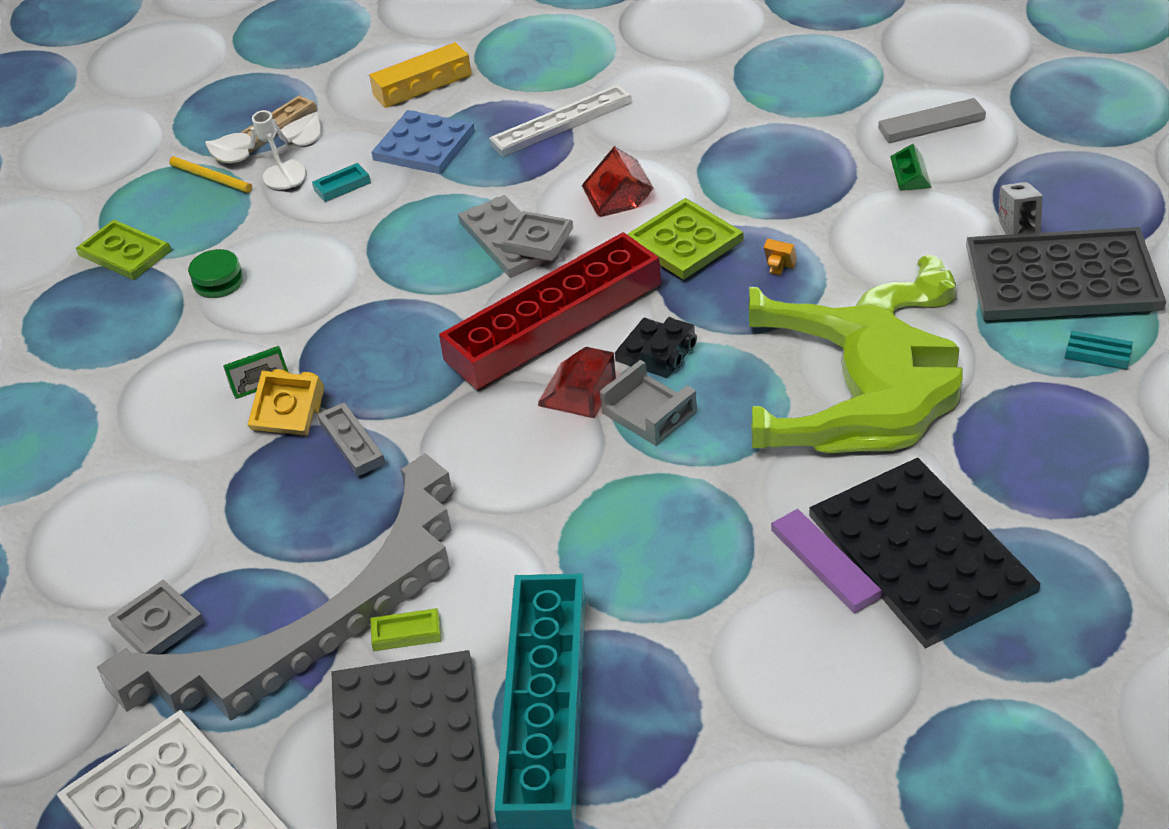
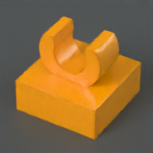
M767 238L763 248L767 265L771 266L769 273L780 276L784 267L794 269L797 261L794 244Z

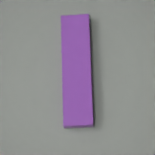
M799 509L771 523V531L853 613L881 598L882 590Z

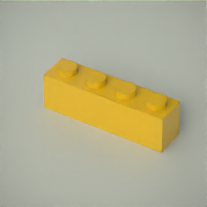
M454 42L371 73L369 78L373 96L384 108H388L469 77L472 74L469 54Z

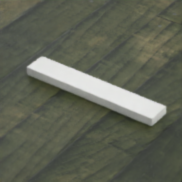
M617 84L489 138L490 146L502 157L626 106L632 103V97Z

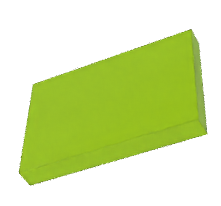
M114 219L76 247L78 256L132 280L138 278L172 251L170 243Z

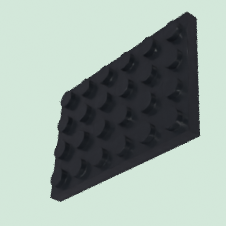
M918 457L809 507L810 518L882 590L881 599L925 649L1038 593L1041 583Z

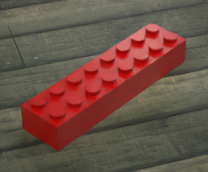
M622 232L441 332L439 338L443 360L478 390L661 284L660 259L625 232Z

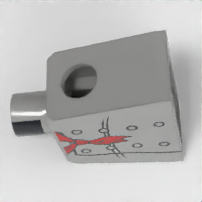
M1028 182L1000 187L999 222L1006 235L1041 233L1043 195Z

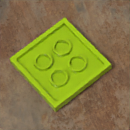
M687 198L682 199L627 234L658 256L661 266L683 280L744 241L743 231Z

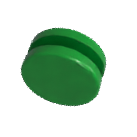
M214 249L203 252L196 256L188 267L193 289L203 297L217 298L226 296L238 289L243 281L239 259L236 254L229 250Z

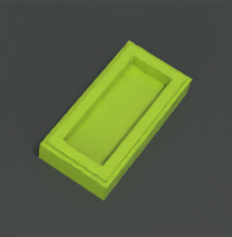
M438 608L370 618L373 652L441 642Z

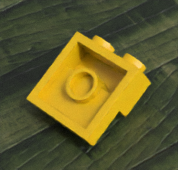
M275 369L273 372L262 371L248 420V427L256 431L308 436L313 413L319 412L325 388L324 384L316 374L310 372L291 374L281 369Z

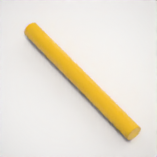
M172 156L169 160L170 166L246 193H250L252 190V184L175 156Z

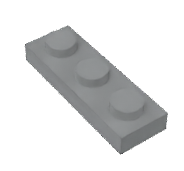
M345 402L317 414L320 425L357 477L385 464L384 455Z

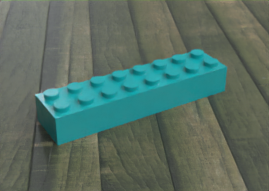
M583 573L514 575L494 807L498 829H575L586 613Z

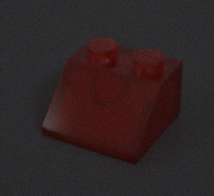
M616 146L609 151L581 185L596 214L600 217L638 208L654 189L639 161Z
M584 347L561 362L540 397L538 406L595 418L601 407L600 391L616 379L614 352Z

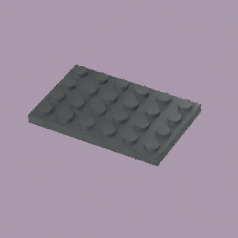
M1140 227L967 237L966 248L984 320L1165 310L1166 299Z
M469 650L331 671L337 829H490L472 662Z

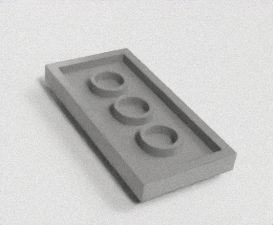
M503 195L459 213L458 219L466 231L506 275L511 278L550 260L503 252L501 250V242L521 214V211L506 195Z

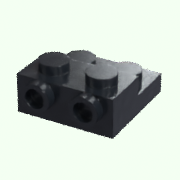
M643 317L615 351V361L632 367L639 360H642L646 363L647 372L667 379L674 369L680 367L688 351L694 349L697 342L695 325L668 317L664 323Z

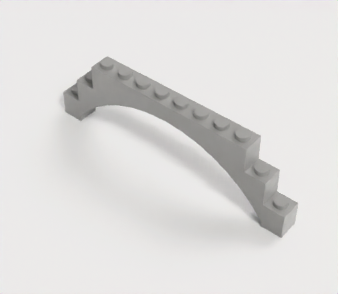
M426 453L400 469L404 484V495L399 514L389 536L367 567L347 587L321 607L269 634L215 650L187 654L156 655L131 653L125 648L97 666L105 688L126 712L143 703L156 692L175 713L179 710L184 713L188 709L195 707L207 696L230 721L247 711L252 705L276 691L298 673L305 671L324 655L334 651L337 646L353 635L360 633L366 626L371 624L370 618L386 615L392 608L408 597L415 595L418 590L434 579L441 577L450 569L446 547L438 541L451 531L447 508L441 504V502L453 494L449 472Z

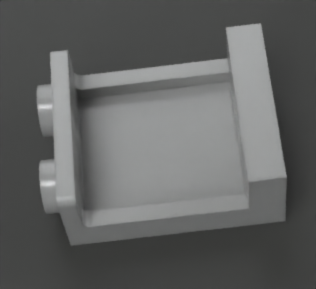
M642 360L627 368L623 374L600 391L602 414L655 446L697 413L696 390L686 385L679 392H675L648 376L646 363Z

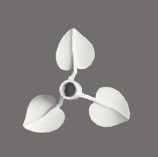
M262 110L252 116L254 127L250 128L251 137L246 133H233L216 140L205 141L210 154L223 163H236L246 159L249 156L248 149L254 148L256 136L263 142H269L277 165L266 169L263 174V181L267 187L272 189H289L300 185L304 181L306 171L303 164L298 160L291 159L282 163L273 139L277 132L280 139L286 144L292 142L295 146H306L315 142L321 135L319 115L316 111L280 129L276 124V120L273 119L272 113Z

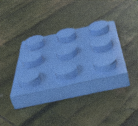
M407 110L371 152L374 161L441 174L475 132L474 123Z

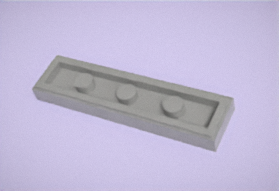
M975 98L881 120L879 121L878 129L890 143L985 119L986 111Z

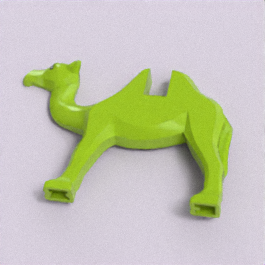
M933 255L921 257L917 262L920 269L914 282H892L873 287L861 296L856 306L831 308L816 304L784 303L769 299L758 287H749V327L788 328L825 338L843 348L841 363L844 380L853 398L839 402L823 411L802 417L777 418L764 407L752 406V448L814 446V450L829 454L853 451H895L913 446L922 438L929 425L936 418L954 409L961 398L963 369L962 367H957L959 347L949 339L912 327L894 315V311L901 307H939L950 304L956 299L955 279L951 271L945 269L942 260Z

